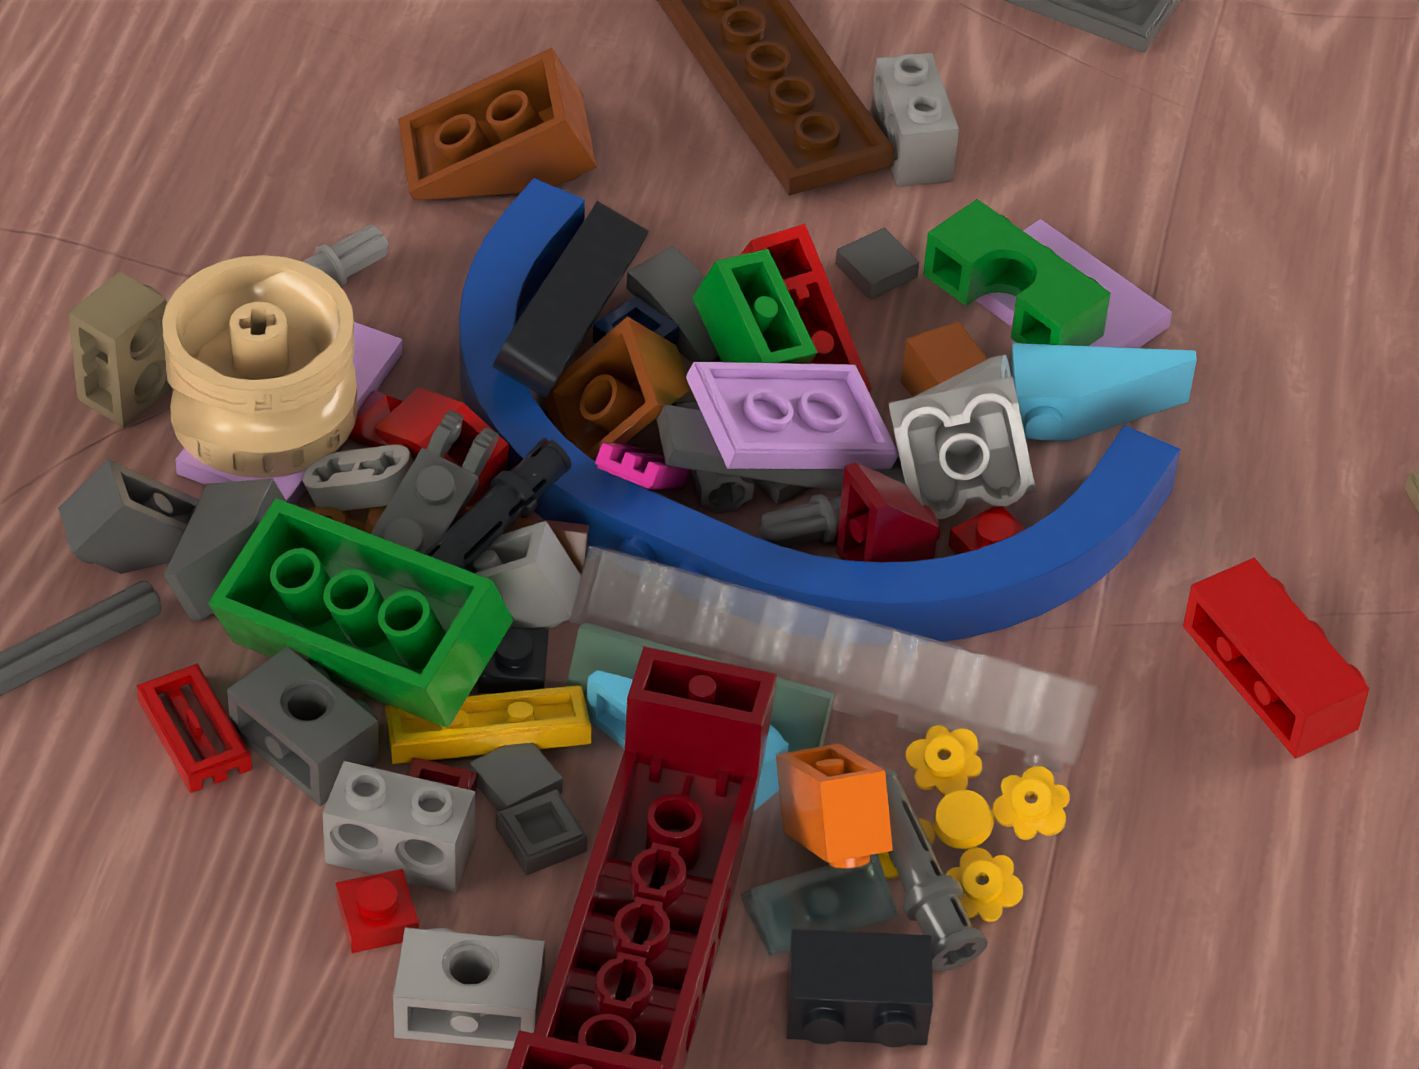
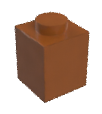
M957 321L933 330L923 331L905 340L901 383L910 395L914 397L988 358L962 324Z

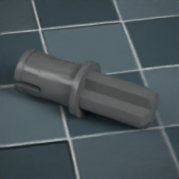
M817 494L811 497L809 503L763 514L761 516V523L758 524L760 536L763 540L781 547L813 540H819L822 544L832 543L838 534L841 495L827 499L823 494Z

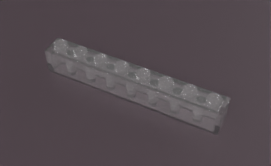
M589 546L569 622L582 625L585 622L737 666L775 673L777 677L835 693L833 709L868 719H871L873 708L898 715L896 727L914 733L926 735L927 731L936 725L944 726L952 731L960 728L968 729L977 737L978 751L997 755L999 746L1002 744L1025 751L1023 763L1031 766H1042L1061 773L1064 762L1075 765L1081 761L1101 688L1100 685L606 547Z

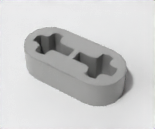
M386 445L328 454L310 465L304 473L303 483L316 507H332L340 511L387 506L414 460L408 448L403 445Z

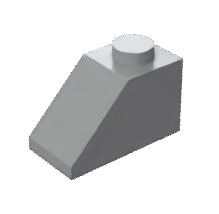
M547 521L502 534L472 564L470 563L464 569L493 580L514 619L510 627L550 629L566 620L572 619L582 576Z

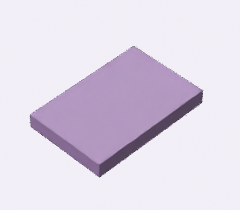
M1040 219L1023 230L1111 292L1104 336L1090 346L1140 348L1170 326L1172 311ZM989 293L975 300L1012 327L1016 296L1007 293Z
M693 362L686 375L688 384L727 469H844V466L854 462L870 469H891L899 456V452L856 365Z

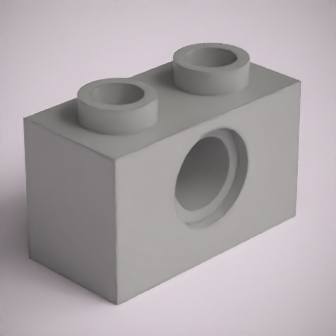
M405 928L393 994L394 1038L513 1049L518 1031L534 1033L540 1014L544 988L545 941L524 939L517 935L487 936L456 933L446 928H432L429 930Z

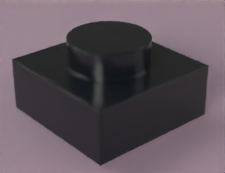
M509 627L478 678V692L505 693L545 689L549 630Z

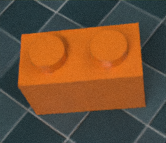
M839 743L776 754L783 833L835 868L863 866L871 861L870 855L893 851L886 773L884 769Z

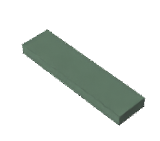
M585 622L578 630L566 686L582 685L583 694L587 695L588 676L596 670L633 679L644 646L722 663L727 662ZM777 677L770 725L780 733L783 740L789 743L788 752L823 746L835 693Z

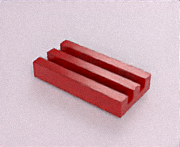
M198 663L136 685L138 701L190 793L203 789L202 780L209 777L213 779L215 784L227 780V771L236 768L239 774L252 770L251 754ZM189 685L223 744L225 752L216 753L179 687ZM164 693L201 761L195 762L158 695Z

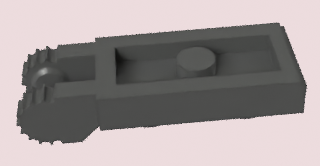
M451 409L448 410L434 431L427 450L424 448L420 450L370 534L424 554L459 520L460 515L464 512L479 487V476L494 452L499 433L487 427L484 428L475 437L463 466L460 467L444 458L452 443L460 435L464 417Z

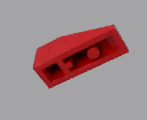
M806 224L751 240L740 255L769 249L818 352L810 364L856 365L868 392H870L872 387Z

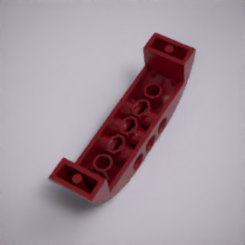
M643 647L627 696L625 750L534 1033L518 1031L506 1069H684L742 863L766 750L777 674Z

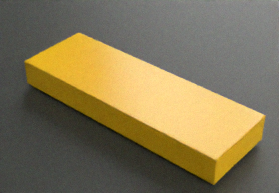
M582 685L468 696L449 728L391 705H385V721L392 764L409 763L413 757L429 761L486 755L504 745L534 743L538 749L591 744V723Z

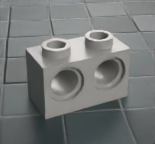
M906 54L876 58L871 111L875 122L895 148L893 166L890 168L896 186L953 181L959 128L933 54Z
M344 761L322 812L325 863L373 875L403 869L407 883L456 894L475 843V791Z

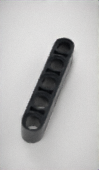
M597 201L517 321L492 367L547 398L625 275L647 237L649 230Z

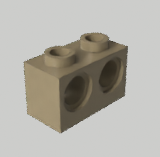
M119 271L68 312L77 399L124 428L172 387L167 382L162 327L167 300L153 287L142 285Z

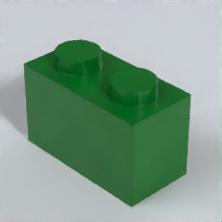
M769 249L714 262L692 299L721 361L733 363L810 364L818 352Z

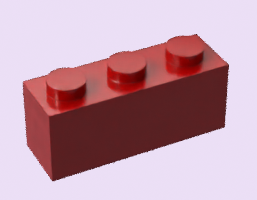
M1255 558L1191 585L1183 628L1295 759L1359 730L1370 689L1366 685L1363 675L1354 665L1348 664L1329 643L1322 628L1315 621L1309 620L1291 600L1284 585L1277 578L1271 577Z

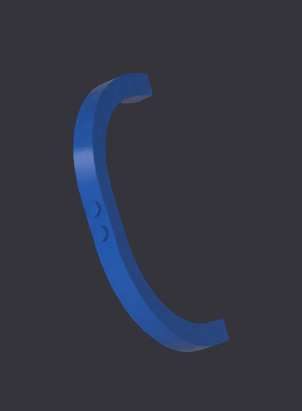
M534 178L504 211L485 236L471 263L464 284L459 315L460 382L464 404L495 432L499 433L498 435L509 444L508 471L518 465L543 438H547L548 442L553 440L566 451L572 463L571 469L554 482L537 500L538 505L534 512L546 520L590 525L588 549L623 565L633 573L643 574L670 586L691 599H699L759 625L805 637L841 643L871 645L929 644L965 639L1002 630L1038 617L1068 602L1101 580L1128 555L1147 531L1173 491L1181 449L1124 425L1092 473L1079 489L1059 508L1033 526L986 547L944 558L884 563L834 559L781 547L597 468L598 465L594 464L595 461L565 438L546 417L528 387L492 367L517 321L584 222L585 199Z

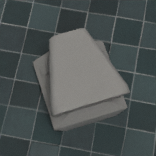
M1006 355L991 357L912 398L888 403L905 484L922 506L927 505L931 508L937 519H946L955 515L964 506L983 502L995 506H1008L1017 502L1024 494L1036 491L1019 403Z

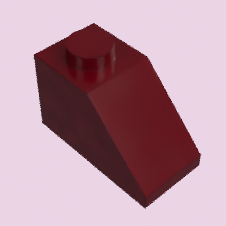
M857 462L844 466L836 553L840 559L878 563L914 562L934 559L936 542L940 538V527L931 508L927 505L922 506L906 484Z

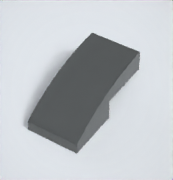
M671 246L627 271L626 289L679 325V336L676 346L682 355L692 363L722 362L692 299L705 276L680 251Z

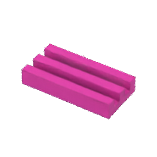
M602 443L594 463L598 465L597 468L648 489L684 488L690 469L668 466L665 463L664 456L645 453L646 449L637 445Z

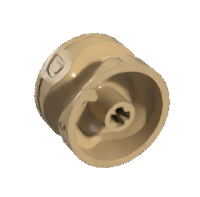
M268 255L242 256L221 261L200 270L188 278L173 293L166 305L162 319L167 382L173 388L170 405L171 424L177 439L191 455L218 471L235 476L252 478L281 477L308 469L310 465L322 457L335 453L345 443L355 426L358 412L356 374L353 365L355 352L353 309L347 294L333 278L305 262L286 257Z

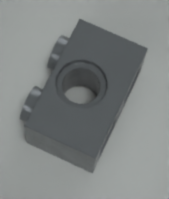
M288 646L227 689L229 718L243 742L319 806L327 802L344 761L368 767H374L380 762V726L374 711L363 700L357 698L353 700L333 684L327 672L320 665L306 662Z

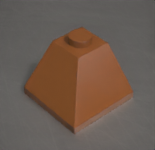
M627 316L564 370L548 397H543L553 425L579 450L596 461L602 443L626 444L659 416L664 404L673 405L691 388L686 379L687 374L677 346Z

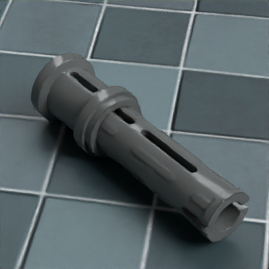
M885 770L893 851H889L888 855L894 867H896L907 893L904 897L903 909L911 921L918 922L923 935H932V969L945 971L960 967L979 956L987 947L988 941L981 929H974L961 903L964 891L960 883L954 880L952 876L945 875L942 867H940L930 841L909 802L898 773L895 770Z

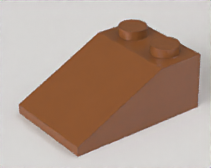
M553 48L547 49L398 119L408 189L414 200L521 193L534 178L555 187L564 182L575 180L582 174L597 168L583 95Z

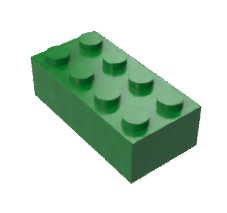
M277 498L271 504L208 602V605L234 643L268 657H273L288 646L306 662L320 665L327 672L333 683L446 728H449L514 621L493 580Z

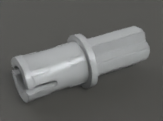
M367 225L331 246L320 244L315 249V255L302 262L322 270L342 288L347 284V277L385 257L388 253V242L376 225Z

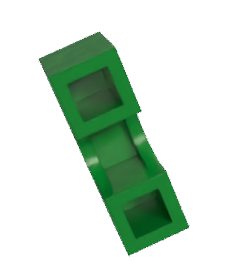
M976 199L928 231L923 275L965 306L989 293H1007L1016 296L1010 337L1016 343L1090 346L1104 336L1111 292L980 200Z

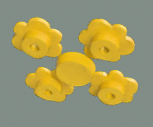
M936 725L927 731L926 739L913 741L906 750L907 764L916 771L914 775L916 785L922 790H931L936 787L937 791L944 796L936 808L933 825L922 818H919V821L931 846L935 841L936 833L939 839L946 845L956 849H968L960 858V867L951 868L947 871L946 875L952 876L954 880L960 883L964 891L961 903L969 918L979 914L984 921L994 922L1001 917L1002 907H1013L1020 902L1023 897V885L1016 876L1012 875L1014 864L1008 856L998 855L992 858L987 850L976 846L982 844L990 836L994 826V819L1000 825L1006 827L1013 826L1015 835L1022 840L1032 839L1036 836L1037 832L1047 836L1058 834L1066 824V814L1063 808L1068 805L1070 794L1065 786L1055 785L1054 776L1050 770L1042 766H1034L1027 769L1022 777L1017 775L1005 777L1001 783L1003 795L994 801L991 809L981 795L974 791L966 790L968 778L977 777L983 768L980 757L975 755L978 751L976 735L972 731L963 728L949 733L948 729L944 726ZM943 756H948V757H949V758L946 759V760L940 759V758L943 757ZM1030 799L1036 800L1035 803H1028L1027 801ZM888 852L870 855V860H873V868L877 875L884 879L899 877ZM981 880H985L988 882L985 885L978 884V882Z

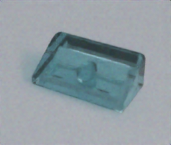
M878 854L870 855L871 861L863 866L835 868L829 864L757 886L741 893L744 907L769 956L790 949L792 929L847 932L898 916Z

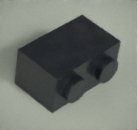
M791 930L787 973V1039L809 1040L817 1044H831L843 1041L879 1043L887 1047H902L908 1044L927 1045L933 1007L932 935Z

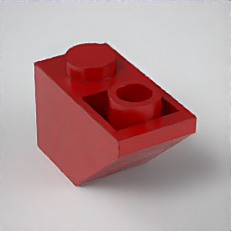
M418 387L375 427V433L388 445H403L407 447L413 460H415L422 448L427 450L434 431L448 410L451 409L463 415L464 419L460 435L452 443L444 459L462 467L475 437L486 427L491 430L493 429L463 402ZM501 436L498 437L494 452L479 476V487L468 505H474L491 489V481L501 471H508L509 444Z

